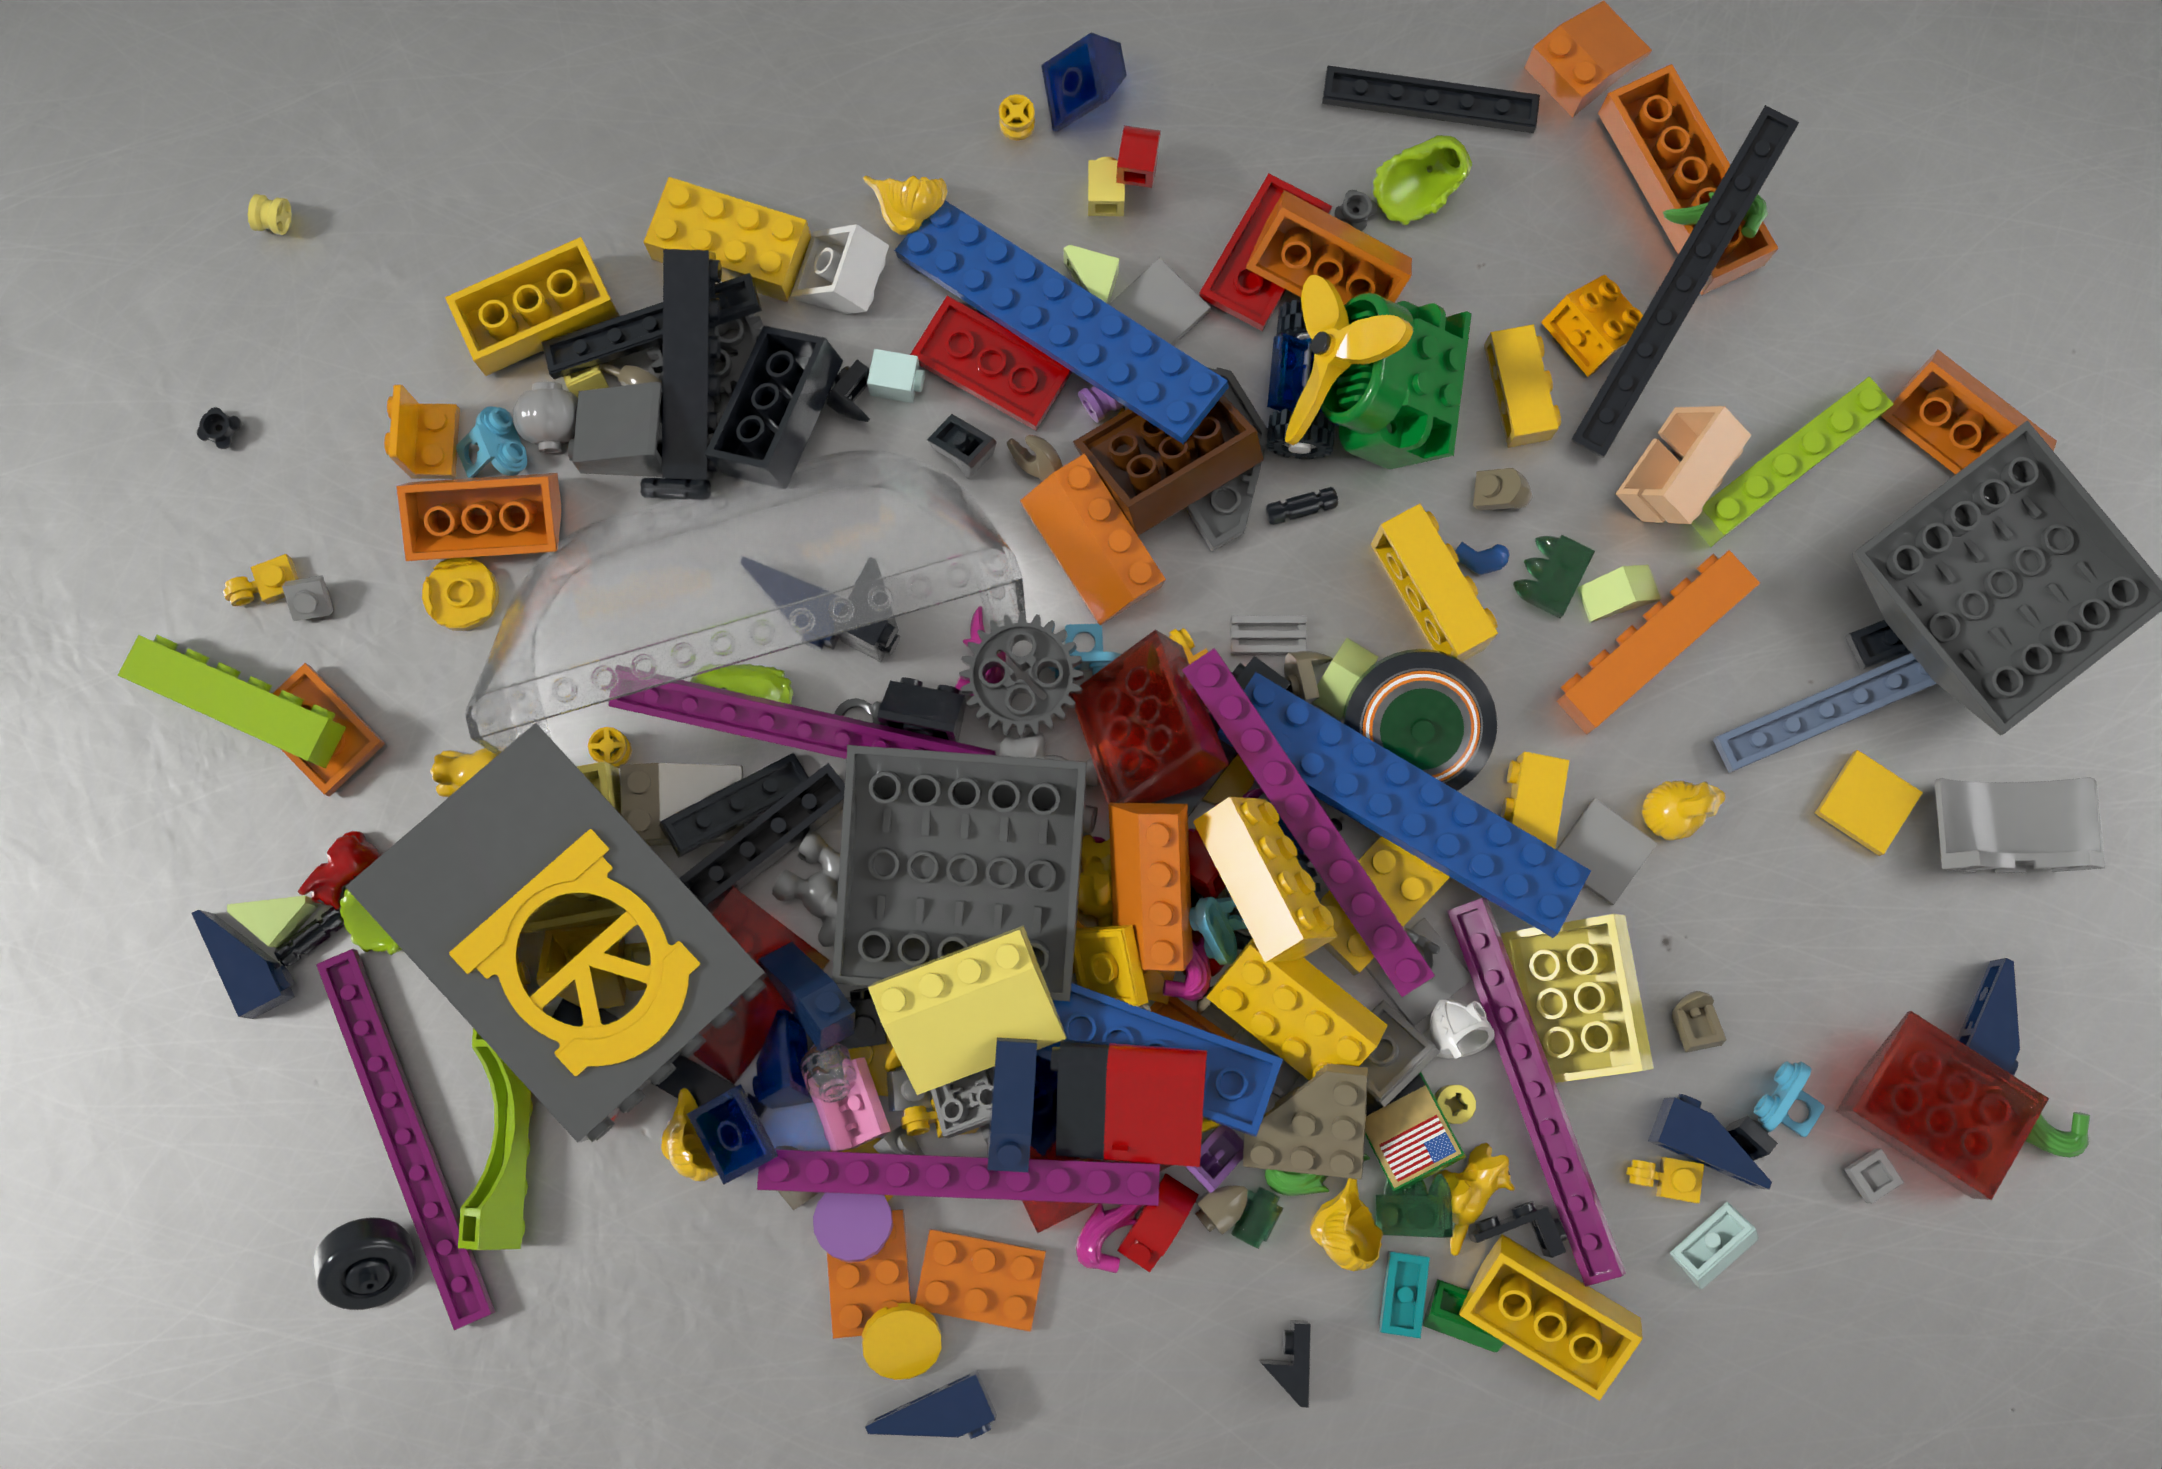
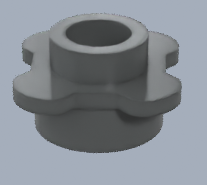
M1349 190L1345 194L1343 204L1336 207L1334 215L1339 220L1346 221L1354 228L1363 231L1367 226L1366 221L1370 215H1374L1377 212V204L1365 193ZM1358 208L1359 212L1354 213L1353 209Z

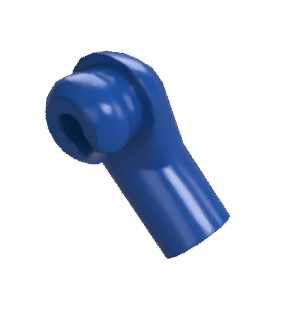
M1461 542L1455 550L1459 562L1479 575L1501 570L1507 565L1510 556L1508 548L1501 544L1477 552L1464 542Z

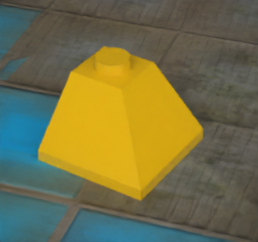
M613 922L545 931L536 978L538 985L542 987ZM625 936L610 948L606 954L624 959ZM590 966L598 1008L624 1006L627 986L623 976ZM574 981L558 996L580 1007Z

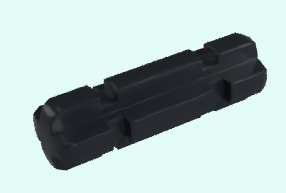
M643 478L640 482V493L644 498L708 500L711 497V482L709 480Z
M1333 487L1319 490L1318 494L1310 492L1285 499V503H1281V501L1269 503L1266 506V515L1269 523L1275 525L1285 522V519L1288 517L1290 520L1319 513L1318 510L1321 508L1323 511L1336 508L1338 506V496Z
M331 907L321 915V920L315 919L290 938L291 942L287 943L285 941L277 947L274 954L278 961L287 967L293 965L301 959L300 954L304 953L306 955L329 938L331 931L337 932L344 927V919L341 916L340 910Z

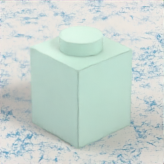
M874 349L867 380L870 396L913 403L916 391L922 392L925 379V370H920L918 356Z

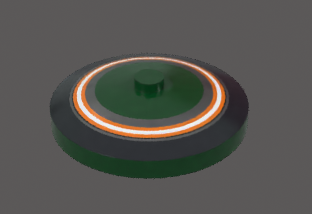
M1412 649L1397 652L1372 665L1353 686L1345 704L1342 723L1456 791L1470 783L1483 769L1492 753L1497 735L1495 704L1482 679L1471 667L1458 658L1430 649Z

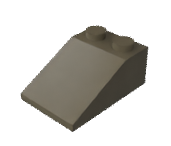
M683 763L620 765L621 816L649 846L671 845L659 826L660 821L743 779V766ZM744 824L708 843L726 842L742 830Z

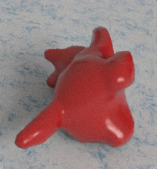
M351 831L339 837L327 851L328 863H321L320 866H317L297 892L301 895H306L312 891L311 899L314 903L333 906L338 910L341 906L340 900L344 886L381 856L377 848L368 842L360 831Z

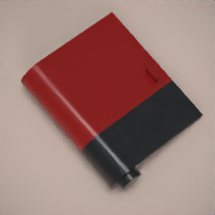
M1061 1039L1060 1047H1053L1051 1053V1071L1058 1072L1056 1156L1200 1167L1207 1051Z

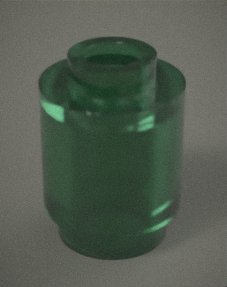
M1259 1186L1257 1192L1249 1189L1245 1209L1240 1219L1236 1222L1231 1234L1259 1249L1263 1241H1268L1284 1209L1277 1204L1280 1197Z

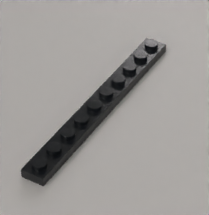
M1766 105L1764 106L1571 441L1602 458L1605 457L1799 124L1798 121Z

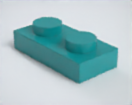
M1388 1251L1379 1332L1421 1339L1430 1257Z

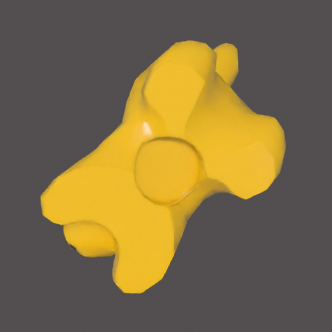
M486 747L475 751L473 754L448 750L435 755V762L430 772L432 779L438 783L436 791L439 796L449 798L505 748Z
M1085 835L1082 847L1078 909L1087 915L1096 917L1097 927L1112 926L1110 838L1103 843H1096L1091 835Z
M1482 1143L1472 1150L1466 1167L1461 1173L1442 1170L1434 1176L1431 1183V1198L1440 1204L1445 1215L1455 1223L1450 1238V1250L1453 1256L1459 1255L1469 1225L1473 1224L1482 1215L1493 1193L1499 1188H1505L1510 1191L1515 1190L1510 1180L1509 1158L1506 1155L1491 1157L1492 1147L1488 1143Z

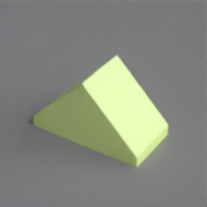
M1073 245L1064 247V264L1075 283L1109 304L1119 274L1120 258Z
M1649 565L1622 566L1577 588L1590 623L1661 600Z
M1346 638L1317 684L1320 697L1311 704L1340 721L1353 686L1362 674L1376 663L1379 657Z
M305 895L227 904V912L267 946L274 948L279 947L285 941L288 943L291 940L290 938L298 932L318 908V903H314L311 897Z

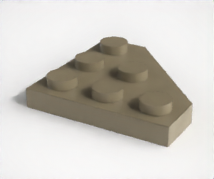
M1327 1064L1317 1071L1315 1077L1302 1087L1297 1086L1275 1102L1274 1107L1264 1114L1257 1137L1244 1133L1243 1167L1362 1180L1368 1067Z

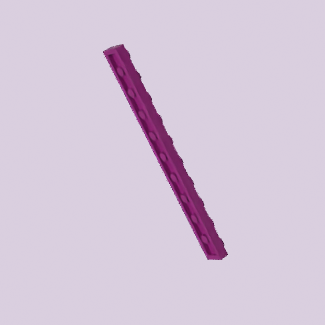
M1213 648L1182 669L1401 997H1404L1435 977V974L1217 650Z
M617 665L608 704L609 707L847 759V745L996 755V751L619 665Z
M1481 898L1448 910L1449 918L1481 1005L1486 1013L1488 1022L1494 1030L1495 1043L1584 1285L1586 1287L1622 1277L1626 1274L1625 1268L1488 900Z
M351 949L320 962L316 966L454 1330H457L495 1313L472 1250L458 1248L459 1215L358 950Z
M760 1149L757 1190L1158 1206L1160 1164L1029 1159L1027 1173L987 1170V1158Z

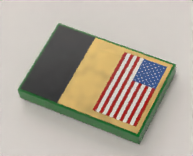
M1422 1072L1385 1107L1367 1092L1365 1136L1395 1193L1466 1158Z

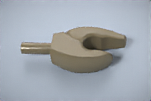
M603 363L601 366V371L617 377L622 386L649 382H661L662 384L660 379L636 366L625 365L622 369L607 363Z
M1036 435L1025 437L1026 444L1034 451L1036 456L1030 454L1027 448L1021 446L1013 438L1009 439L1006 443L1017 464L1026 473L1039 478L1041 481H1044L1053 472L1063 467L1054 447L1041 437Z

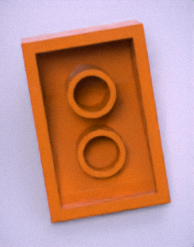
M1603 0L1560 24L1534 45L1524 68L1573 118L1646 58L1652 50Z

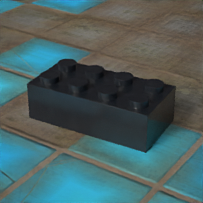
M763 326L705 452V456L725 476L784 490L787 489L843 363V359L828 340L824 337Z

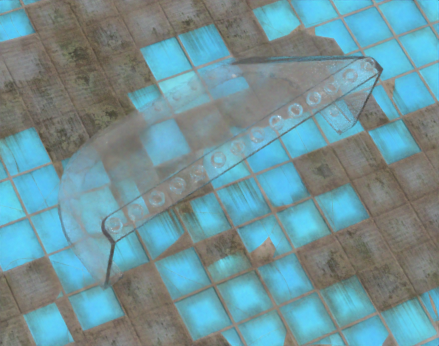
M845 451L800 462L797 464L786 490L740 479L712 487L709 499H670L591 523L559 541L558 551L544 553L528 570L517 586L508 603L466 708L465 716L470 737L473 741L498 755L534 723H537L551 738L547 723L548 718L977 593L980 595L990 632H992L990 627L991 620L999 627L1004 626V615L1008 614L1012 623H1018L1020 613H1024L1026 618L1021 571L1015 554L988 514L961 484L941 470L925 462L885 451Z

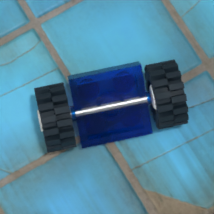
M1297 299L1291 300V303L1285 302L1283 306L1279 307L1277 334L1273 338L1267 403L1268 408L1277 411L1269 416L1266 447H1268L1269 451H1273L1274 454H1283V457L1288 458L1290 456H1296V459H1302V457L1314 459V456L1323 458L1325 455L1329 456L1333 452L1335 423L1325 417L1321 408L1297 444L1293 446L1285 442L1291 416L1312 373L1314 353L1311 349L1312 339L1306 330L1302 302Z

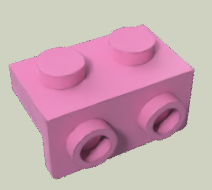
M865 1057L854 1059L828 1074H818L808 1079L811 1097L816 1105L824 1128L825 1138L832 1152L857 1148L891 1132Z

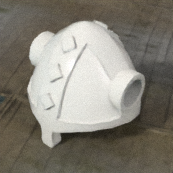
M1449 999L1438 1001L1430 1018L1429 1029L1423 1033L1439 1050L1440 1053L1437 1057L1447 1059H1459L1476 1054L1489 1046L1495 1037L1494 1030L1486 1019V1013L1477 1001L1466 1004Z

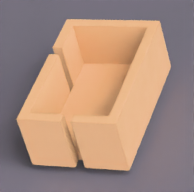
M1725 406L1675 407L1658 431V434L1677 453L1682 461L1679 462L1659 439H1653L1616 492V495L1642 522L1664 523L1667 521L1668 523L1691 524L1701 514L1704 504L1713 491L1721 485L1723 476L1732 463L1742 454L1743 447L1751 437V434Z

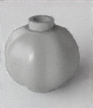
M534 383L532 390L526 391L520 396L513 410L514 426L518 434L524 440L538 445L539 452H561V445L575 438L578 398L572 392L563 390L560 383Z

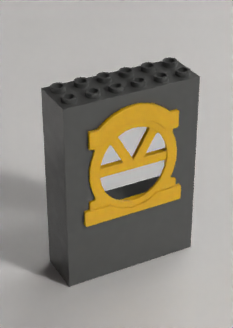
M534 723L345 886L577 1143L588 1139L594 1142L603 1137L615 1125L611 1120L613 1116L619 1111L623 1114L625 1112L628 1113L646 1097L642 1090L651 1082L654 1085L662 1083L676 1070L672 1063L681 1054L685 1057H690L707 1041L702 1036L712 1026L716 1029H721L737 1014L732 1008L743 998L750 1002L766 988L763 980L768 975L537 723ZM573 893L601 896L613 901L626 910L624 914L529 997L520 980L516 952L522 928L531 915L549 900ZM638 925L647 940L651 963L645 966L606 954V952ZM590 966L634 979L647 985L638 1004L624 1017L607 1025H603L600 1020ZM574 981L583 1017V1025L580 1027L560 1022L543 1011L544 1007Z

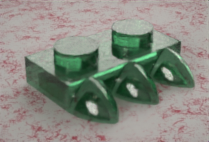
M1561 535L1559 538L1555 536H1540L1535 538V543L1542 554L1548 559L1533 557L1524 560L1528 572L1537 581L1521 579L1514 581L1513 585L1523 600L1561 618L1595 551L1564 535Z
M1437 1174L1428 1191L1424 1180H1421L1406 1188V1190L1395 1193L1387 1179L1382 1195H1376V1225L1381 1228L1383 1235L1453 1237L1452 1196L1448 1182L1442 1174Z

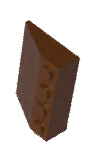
M1222 395L1184 444L1129 408L1073 441L1079 454L1083 455L1085 453L1138 536L1264 460L1257 430L1224 395Z

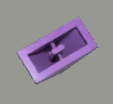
M1224 1125L1219 1126L1201 1142L1200 1167H1184L1207 1192L1212 1193L1243 1159L1244 1141L1232 1128Z

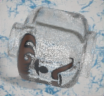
M839 1043L822 1052H819L814 1044L801 1059L800 1069L809 1094L818 1100L828 1103L840 1101L848 1096L856 1083L857 1073L850 1053L845 1046Z

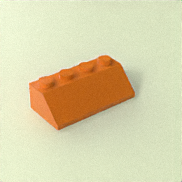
M1284 190L1263 227L1246 265V269L1299 297L1302 295V289L1307 278L1310 275H1318L1329 280L1334 285L1344 305L1352 298L1364 293H1374L1395 303L1412 276V258Z
M1938 349L1892 401L1894 405L1881 415L1883 419L1955 475L2027 420L2053 451L2057 440Z
M1085 453L1053 472L1020 500L1021 505L1099 625L1106 623L1163 586L1166 580Z
M558 473L420 481L396 486L406 561L558 551L562 512Z
M1109 803L1113 926L1133 925L1142 969L1184 971L1193 958L1192 927L1189 921L1191 886L1188 804Z

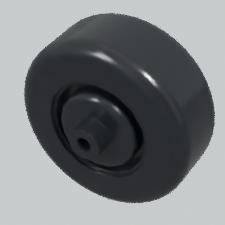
M377 1217L361 1218L337 1227L321 1241L314 1254L313 1266L317 1287L321 1296L327 1302L347 1310L370 1309L393 1300L408 1287L415 1275L416 1257L410 1235L400 1224L389 1219Z

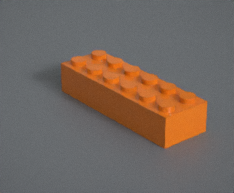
M1670 64L1609 92L1598 115L1676 252L1679 254L1695 225L1673 223L1664 217L1663 212L1670 209L1689 208L1709 202L1711 198L1708 194L1716 191L1730 167V163L1674 66ZM1743 220L1703 287L1700 293L1701 296L1766 265L1778 250V246L1764 222L1761 223L1753 238H1747L1742 235L1741 230L1746 221Z

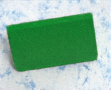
M1437 1279L1424 1317L1423 1326L1483 1349L1498 1352L1504 1345V1342L1459 1315L1469 1290Z

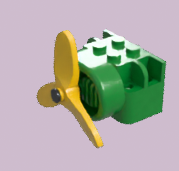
M1310 275L1304 283L1301 302L1306 330L1312 339L1311 349L1314 353L1312 373L1291 416L1285 442L1293 446L1297 444L1321 408L1328 420L1339 425V439L1347 452L1391 470L1454 456L1472 313L1465 311L1446 317L1444 308L1435 303L1418 307L1407 301L1394 303L1374 293L1360 294L1344 305L1338 291L1329 280L1318 275Z

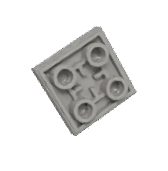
M994 1066L931 1090L943 1137L949 1139L990 1123Z

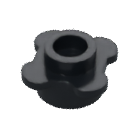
M214 407L202 416L199 428L197 429V436L202 441L210 440L214 442L219 449H227L232 444L231 438L233 434L241 428L242 423L237 416H227L220 408ZM221 425L222 430L217 431L216 428Z

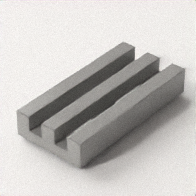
M1231 616V655H1287V653L1307 651L1306 616ZM1238 626H1297V630H1239ZM1239 639H1298V645H1239Z

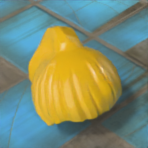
M913 175L906 181L891 178L883 181L875 180L869 176L863 177V180L874 190L880 202L884 220L890 229L899 235H908L917 231L923 220L929 218L943 205L948 193L947 185L942 178L929 180L926 177H921L918 179Z
M1665 781L1647 794L1642 806V816L1647 827L1656 836H1661L1669 841L1692 836L1705 823L1706 818L1717 814L1720 805L1725 801V793L1706 781L1696 785L1684 781Z
M683 1088L678 1094V1103L673 1117L663 1131L661 1150L680 1175L694 1181H706L709 1178L722 1174L723 1169L727 1167L731 1149L730 1135L715 1119L699 1110L690 1091Z
M1348 1178L1345 1188L1335 1198L1322 1204L1316 1212L1310 1225V1232L1312 1238L1324 1248L1327 1255L1342 1269L1360 1271L1371 1268L1378 1260L1383 1232L1375 1224L1369 1208L1359 1199L1357 1179Z

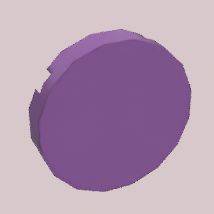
M825 1193L818 1201L813 1215L814 1234L820 1246L832 1257L848 1263L865 1261L878 1254L885 1246L884 1244L887 1242L893 1228L892 1209L884 1195Z

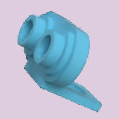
M493 406L484 408L476 418V425L456 445L457 453L468 478L475 477L490 461L499 472L507 476L518 475L527 466L528 460L525 447L520 441L511 414L504 408ZM471 444L478 445L480 449L477 452L475 464L471 462L469 457V446Z
M1066 625L1065 630L1068 635L1065 644L1073 642L1075 636L1080 633H1088L1095 640V646L1090 652H1078L1075 650L1070 654V656H1081L1083 662L1073 669L1092 671L1093 677L1099 679L1115 677V671L1122 666V654L1103 652L1102 625ZM1048 667L1051 671L1055 672V678H1058L1059 671L1054 667Z
M1214 897L1201 898L1196 906L1190 909V925L1194 931L1202 933L1205 939L1204 948L1208 958H1214L1220 965L1232 964L1237 957V942L1233 930L1247 929L1242 917L1229 914L1236 907L1232 897L1219 899Z
M1788 1061L1783 1063L1774 1076V1081L1779 1084L1773 1095L1765 1094L1756 1104L1753 1113L1758 1116V1121L1768 1132L1773 1131L1782 1123L1799 1136L1807 1137L1823 1112L1824 1105L1802 1090L1811 1073V1067L1805 1063L1791 1064ZM1795 1100L1803 1101L1809 1109L1807 1119L1801 1123L1793 1121L1788 1114Z

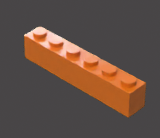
M1730 550L1720 558L1712 554L1696 568L1701 573L1698 578L1691 582L1686 577L1670 591L1674 599L1666 606L1660 601L1657 602L1643 615L1647 622L1637 630L1631 625L1615 639L1620 645L1611 654L1604 649L1588 663L1592 670L1582 678L1576 673L1560 687L1565 694L1556 702L1586 735L1598 727L1760 584Z

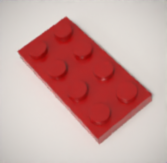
M1268 173L1199 292V296L1205 302L1262 332L1286 289L1246 269V265L1268 217L1284 190L1328 214L1331 213L1332 206Z
M946 296L910 354L918 356L921 367L1035 431L1039 428L1072 374V371L1005 327L949 296Z

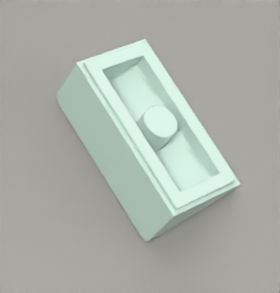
M1726 1202L1670 1252V1255L1700 1289H1703L1758 1240L1757 1230L1732 1205Z

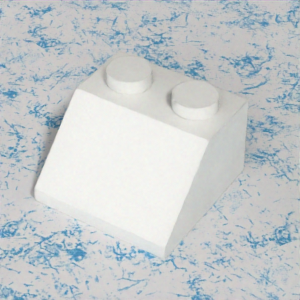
M857 224L813 231L791 297L801 302L843 314L867 312L874 299V289L879 274L885 266V257L889 245Z

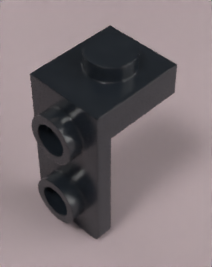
M1534 1201L1512 1208L1513 1216L1499 1221L1497 1215L1475 1223L1477 1230L1468 1233L1472 1242L1479 1243L1530 1222L1543 1256L1553 1258L1566 1253L1563 1242L1567 1241V1236L1560 1220L1552 1218L1548 1206H1535Z

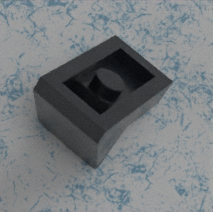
M953 414L927 439L933 449L953 460L968 479L993 455L997 444L993 437Z
M1291 1320L1290 1330H1284L1283 1353L1290 1355V1361H1259L1300 1407L1309 1408L1311 1324L1307 1321Z

